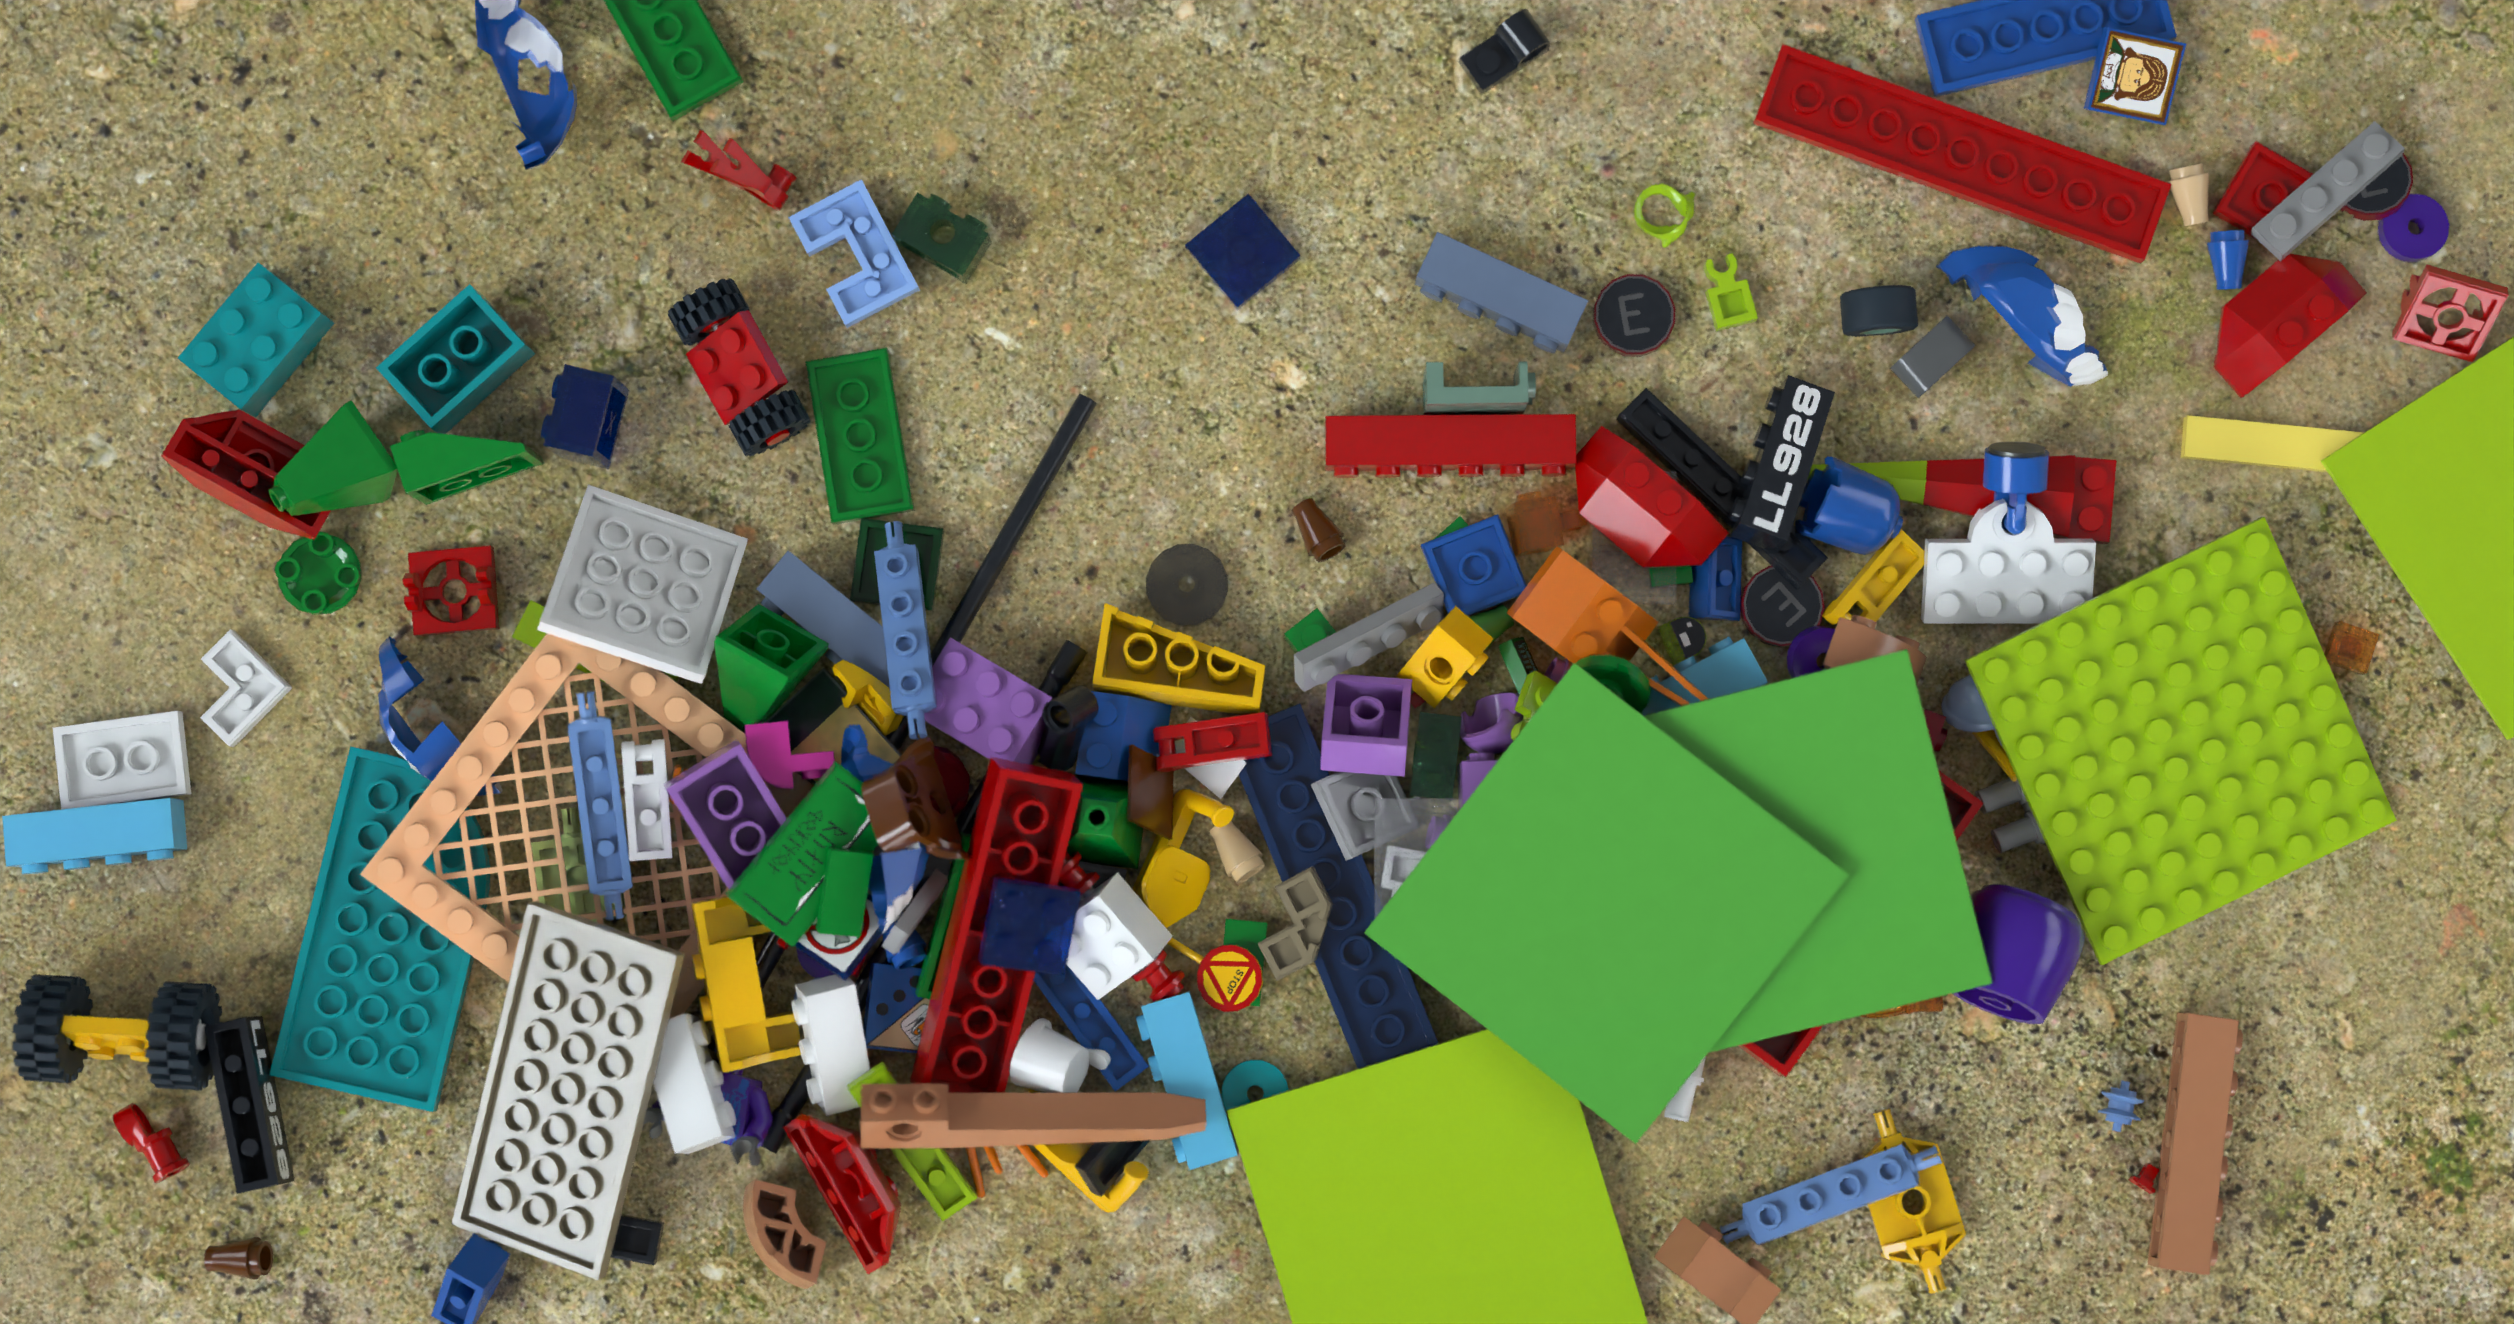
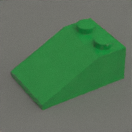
M425 430L406 433L400 437V443L390 446L405 493L426 505L544 464L542 457L524 443L434 432L425 433Z

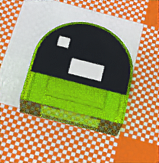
M1679 617L1657 627L1673 666L1692 656L1695 657L1703 650L1706 644L1707 637L1703 625L1692 617Z

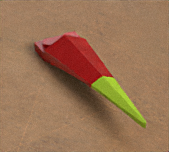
M2075 455L2049 456L2047 489L2042 492L2027 494V501L2044 513L2052 526L2054 538L2093 539L2097 544H2109L2117 460L2075 457ZM1984 458L1848 463L1892 484L1900 500L1970 517H1974L1979 508L1982 510L1994 502V491L1983 487ZM1812 464L1808 479L1815 468L1823 471L1827 465Z

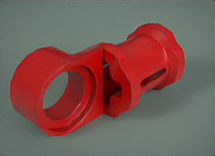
M131 1103L113 1114L114 1124L122 1138L130 1146H135L138 1153H144L155 1173L152 1177L155 1183L171 1178L190 1165L187 1158L180 1156L170 1138L173 1134L171 1129L168 1127L154 1132L144 1112L135 1103Z

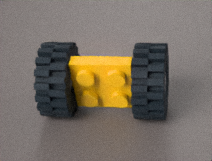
M33 975L32 979H28L25 983L26 990H22L20 993L21 1004L16 1006L15 1015L17 1016V1023L13 1024L12 1033H16L15 1041L12 1042V1051H16L14 1064L19 1066L17 1073L25 1081L72 1083V1081L78 1078V1073H81L84 1068L83 1059L91 1057L100 1060H113L115 1054L130 1055L132 1060L149 1062L146 1066L147 1072L151 1074L150 1081L152 1084H155L156 1088L203 1090V1088L209 1085L208 1080L213 1078L214 1074L204 1026L220 1023L222 1006H218L220 996L219 993H216V987L211 984L163 983V987H159L157 991L158 997L153 999L152 1007L154 1010L153 1013H149L148 1020L93 1017V1015H90L93 1002L92 999H88L91 991L89 986H86V980L81 977Z

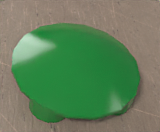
M323 531L318 533L315 540L302 537L294 541L282 554L275 567L278 586L285 599L298 610L313 615L331 614L345 607L356 595L362 579L361 564L354 549L340 537Z

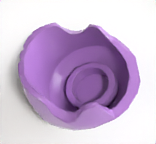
M1504 692L1488 695L1476 701L1472 716L1462 712L1460 736L1463 742L1479 753L1498 754L1505 752L1514 741L1511 739L1513 726L1522 721L1524 717L1514 710L1519 694Z

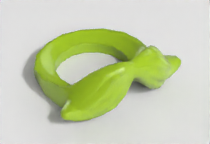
M1665 184L1651 185L1637 197L1634 205V219L1638 227L1645 233L1661 239L1662 246L1667 248L1672 242L1682 236L1686 230L1687 222L1693 217L1695 192L1685 195ZM1652 195L1666 196L1685 218L1681 224H1673L1671 227L1666 225L1658 227L1650 225L1642 215L1643 202Z

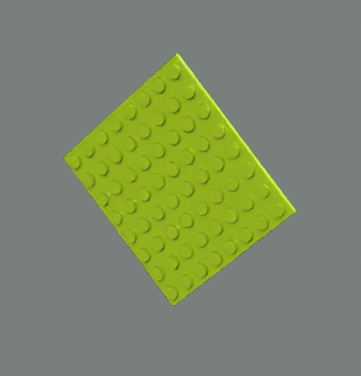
M2514 336L2321 460V463L2506 740L2514 737Z
M2260 517L1964 660L2100 965L2125 955L2397 821L2265 517Z
M1487 1028L1227 1109L1292 1324H1648L1580 1101Z

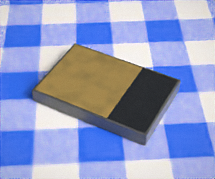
M824 668L765 722L788 721L791 755L834 751V761L841 765L843 735L849 725H861L867 738L868 751L871 755L892 764L903 755L878 729L858 704L849 709L844 708L842 698L847 695V692L829 671ZM820 778L811 779L814 784L820 780Z

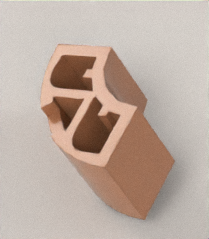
M1852 615L1851 620L1839 617L1823 663L1825 669L1907 649L1917 686L1927 658L1918 650L1919 642L1898 635L1892 637L1875 629L1877 624L1875 621L1862 616Z
M754 1179L745 1186L743 1216L746 1232L755 1252L772 1272L786 1282L803 1289L812 1287L817 1284L826 1241L812 1235L800 1222L795 1208V1189Z
M1683 1217L1654 1258L1741 1324H1757L1781 1291L1779 1287L1768 1280L1772 1271L1753 1257L1747 1263L1719 1243L1724 1235L1704 1220L1697 1226L1686 1217Z

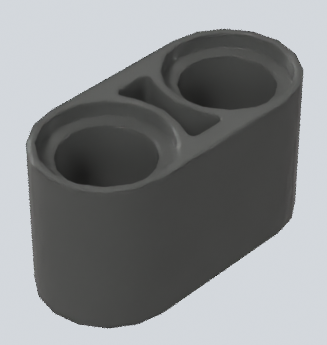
M1947 315L1890 369L1919 398L1976 345Z

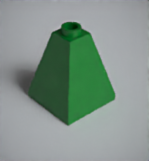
M351 400L345 403L275 476L273 488L269 489V495L281 512L287 509L291 516L383 503L390 499L398 469Z
M757 604L718 634L714 641L724 718L730 720L733 725L744 733L745 725L765 723L827 651L829 643L766 607Z
M1075 776L1083 784L1066 851L1070 855L1078 851L1082 855L1080 860L1082 862L1138 869L1144 828L1127 820L1128 783ZM1102 810L1106 816L1104 823L1099 826L1092 825L1090 822L1091 816L1096 811Z

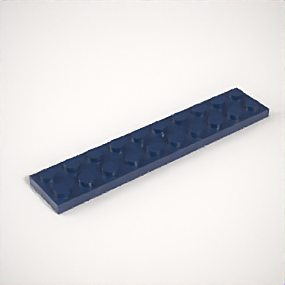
M1301 704L1268 716L1272 756L1244 760L1247 764L1239 773V777L1281 881L1284 882L1314 866L1333 902L1318 956L1314 963L1357 1069L1438 1044L1408 967L1364 933L1383 909V906L1362 854L1347 861L1345 860L1311 787V784L1330 775L1328 771L1321 770V753Z

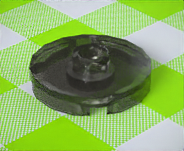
M1177 544L1162 551L1151 563L1146 576V594L1153 610L1165 621L1180 627L1198 626L1212 620L1223 607L1228 594V576L1221 560L1209 549L1196 544ZM1185 577L1192 578L1195 582L1194 588L1189 592H1184L1179 588L1180 581Z

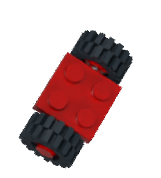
M729 278L727 280L721 279L716 284L711 282L702 289L700 287L695 290V293L687 294L683 297V301L676 302L673 305L674 307L669 309L668 317L683 344L690 346L697 342V345L685 355L723 424L729 425L745 456H754L756 453H764L767 449L771 450L777 447V444L788 441L791 436H796L800 433V430L808 426L807 424L811 422V419L794 390H789L788 392L787 390L781 391L776 395L775 392L786 385L788 380L752 317L750 309L734 280Z

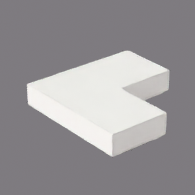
M230 629L201 658L229 689L200 718L229 747H235L292 687L243 638Z

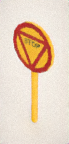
M1173 937L1168 941V945L1200 964L1197 971V987L1202 998L1211 1007L1223 1012L1240 1011L1250 1006L1259 996L1263 984L1262 969L1257 958L1247 949L1237 945H1222L1209 951L1203 957Z

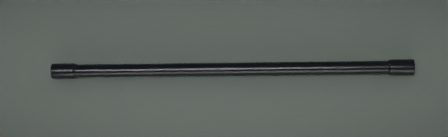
M1066 640L1048 668L1047 675L1038 689L1052 698L1058 697L1063 687L1072 679L1087 652ZM987 772L956 820L959 833L972 834ZM922 877L915 890H913L912 899L909 904L929 877ZM883 939L855 983L860 1014L866 1006L871 963L892 964L887 961L885 948L882 947ZM809 1064L803 1066L780 1105L772 1112L773 1122L762 1147L777 1154L788 1136L783 1127L797 1118L809 1098L806 1080L812 1078Z

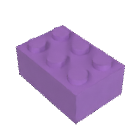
M950 637L932 666L937 707L924 713L925 722L989 760L991 757L1032 765L1038 755V748L1046 726L1042 715L1043 707L1054 698Z
M737 739L664 783L667 792L728 889L787 820Z

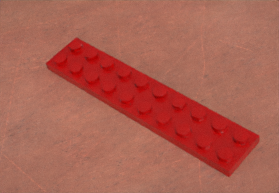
M1782 44L1753 121L1755 125L2140 264L2145 261L2172 185Z

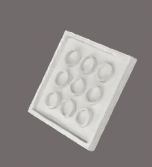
M588 485L537 630L702 684L714 649V641L719 633L748 539Z

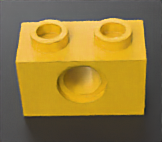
M1455 606L1437 625L1396 676L1402 679H1412L1411 689L1435 708L1445 696L1453 701L1468 683L1462 676L1466 672L1474 676L1488 660L1489 657L1483 651L1494 638Z

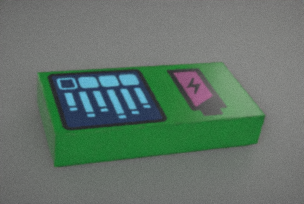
M1524 637L1510 639L1499 644L1498 647L1519 695L1527 675L1535 670L1538 671Z

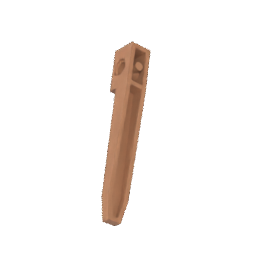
M861 1084V1148H963L1164 1140L1205 1131L1207 1122L1205 1099L1163 1092L948 1093V1084Z

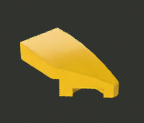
M846 660L836 663L832 668L834 675L841 679L847 690V695L842 698L844 708L849 709L858 703L859 707L885 736L898 729L904 715L895 714L893 711L890 688L867 671Z

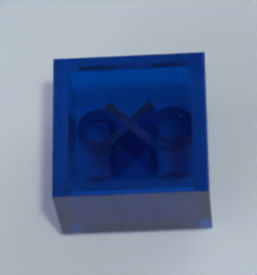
M565 364L563 373L557 374L553 383L552 398L556 400L552 415L547 414L542 424L541 438L545 439L544 446L560 458L609 469L630 390L613 375Z

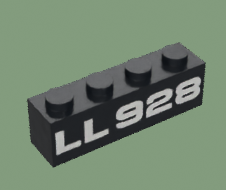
M1790 375L1786 377L1780 387H1772L1765 404V409L1771 411L1767 424H1760L1753 441V446L1759 448L1755 461L1749 459L1741 478V483L1747 485L1743 498L1737 496L1730 511L1729 520L1735 522L1730 536L1778 553L1788 541L1835 392Z
M243 1017L204 1026L237 1194L295 1181L275 1078L269 1075L272 1062L263 1017Z

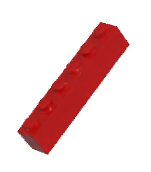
M1576 414L1325 416V471H1334V477L1336 478L1359 477V471H1375V476L1380 478L1400 477V471H1417L1418 477L1431 478L1442 476V470H1458V476L1480 477L1483 476V470H1500V476L1520 477L1525 475V470H1541L1542 476L1558 477L1565 476L1566 470H1573L1577 464Z

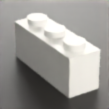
M843 972L796 984L798 999L792 1000V1009L796 1023L803 1026L805 1039L799 1040V1048L804 1064L810 1065L812 1078L806 1080V1086L811 1103H817L827 1116L860 1107L847 1088L849 1083L870 1070L855 983Z
M686 1013L673 1017L668 1021L653 1082L674 1152L681 1154H690L736 1137L732 1127L736 1125L735 1113L731 1104L728 1101H724L720 1085L724 1082L722 1071L715 1060L712 1061L707 1046L711 1043L708 1027L703 1020H699L698 1016Z

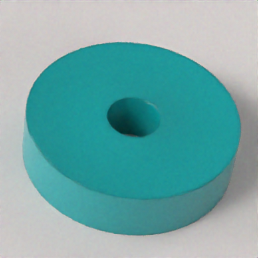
M1257 1059L1247 1060L1236 1065L1227 1074L1222 1086V1102L1226 1112L1227 1109L1253 1102L1247 1096V1090L1253 1085L1262 1088L1264 1092L1262 1098L1288 1091V1084L1282 1072L1273 1064Z

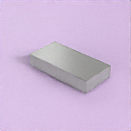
M937 869L934 870L895 923L882 947L892 954L899 952L939 897L948 882V876Z

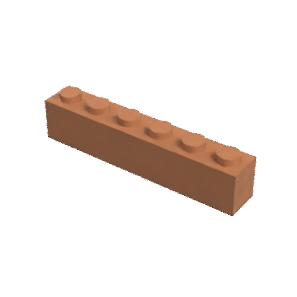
M2177 1013L2148 1265L2162 1269L2209 1275L2210 1266H2215L2217 1262L2218 1243L2214 1241L2215 1223L2219 1224L2223 1215V1201L2221 1198H2218L2220 1181L2226 1179L2228 1172L2227 1156H2223L2225 1139L2230 1138L2233 1129L2232 1114L2228 1113L2230 1097L2235 1096L2238 1086L2237 1072L2233 1071L2235 1054L2238 1055L2240 1053L2243 1043L2242 1030L2238 1029L2239 1020L2192 1013Z

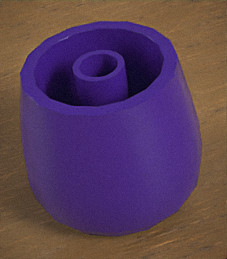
M1985 885L1981 890L1974 891L1970 898L1992 984L1952 994L1970 1005L2002 1018L2033 1025L2043 1024L2072 976L2082 953L2085 932L2081 928V921L2072 911L2047 897L2009 885Z

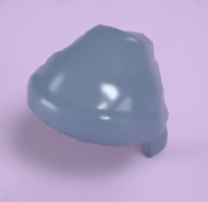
M1971 674L1954 682L1941 704L1946 722L1966 732L1994 730L2001 744Z

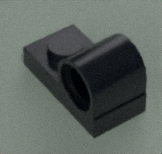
M1523 9L1501 23L1493 36L1461 56L1459 63L1482 95L1549 51L1550 41L1529 11Z

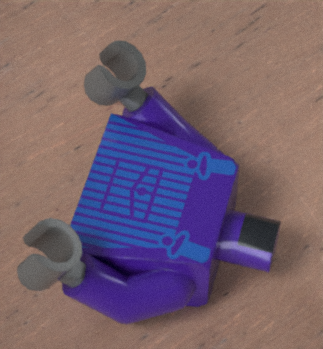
M744 1069L722 1072L724 1082L720 1085L724 1101H728L731 1104L735 1113L736 1125L732 1127L736 1137L721 1143L731 1145V1152L736 1164L740 1163V1158L744 1154L749 1153L751 1166H756L761 1162L758 1148L763 1145L773 1122L767 1093L762 1089V1081L742 1075ZM659 1099L655 1101L652 1107L647 1108L643 1125L654 1123L649 1129L650 1138L653 1139L661 1135L662 1121H665Z

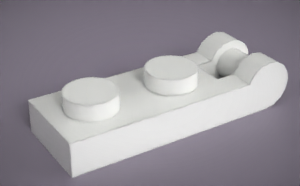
M665 739L652 740V744L635 745V741L621 742L629 861L672 858L669 797L664 783L667 782ZM653 761L654 773L637 774L636 762Z

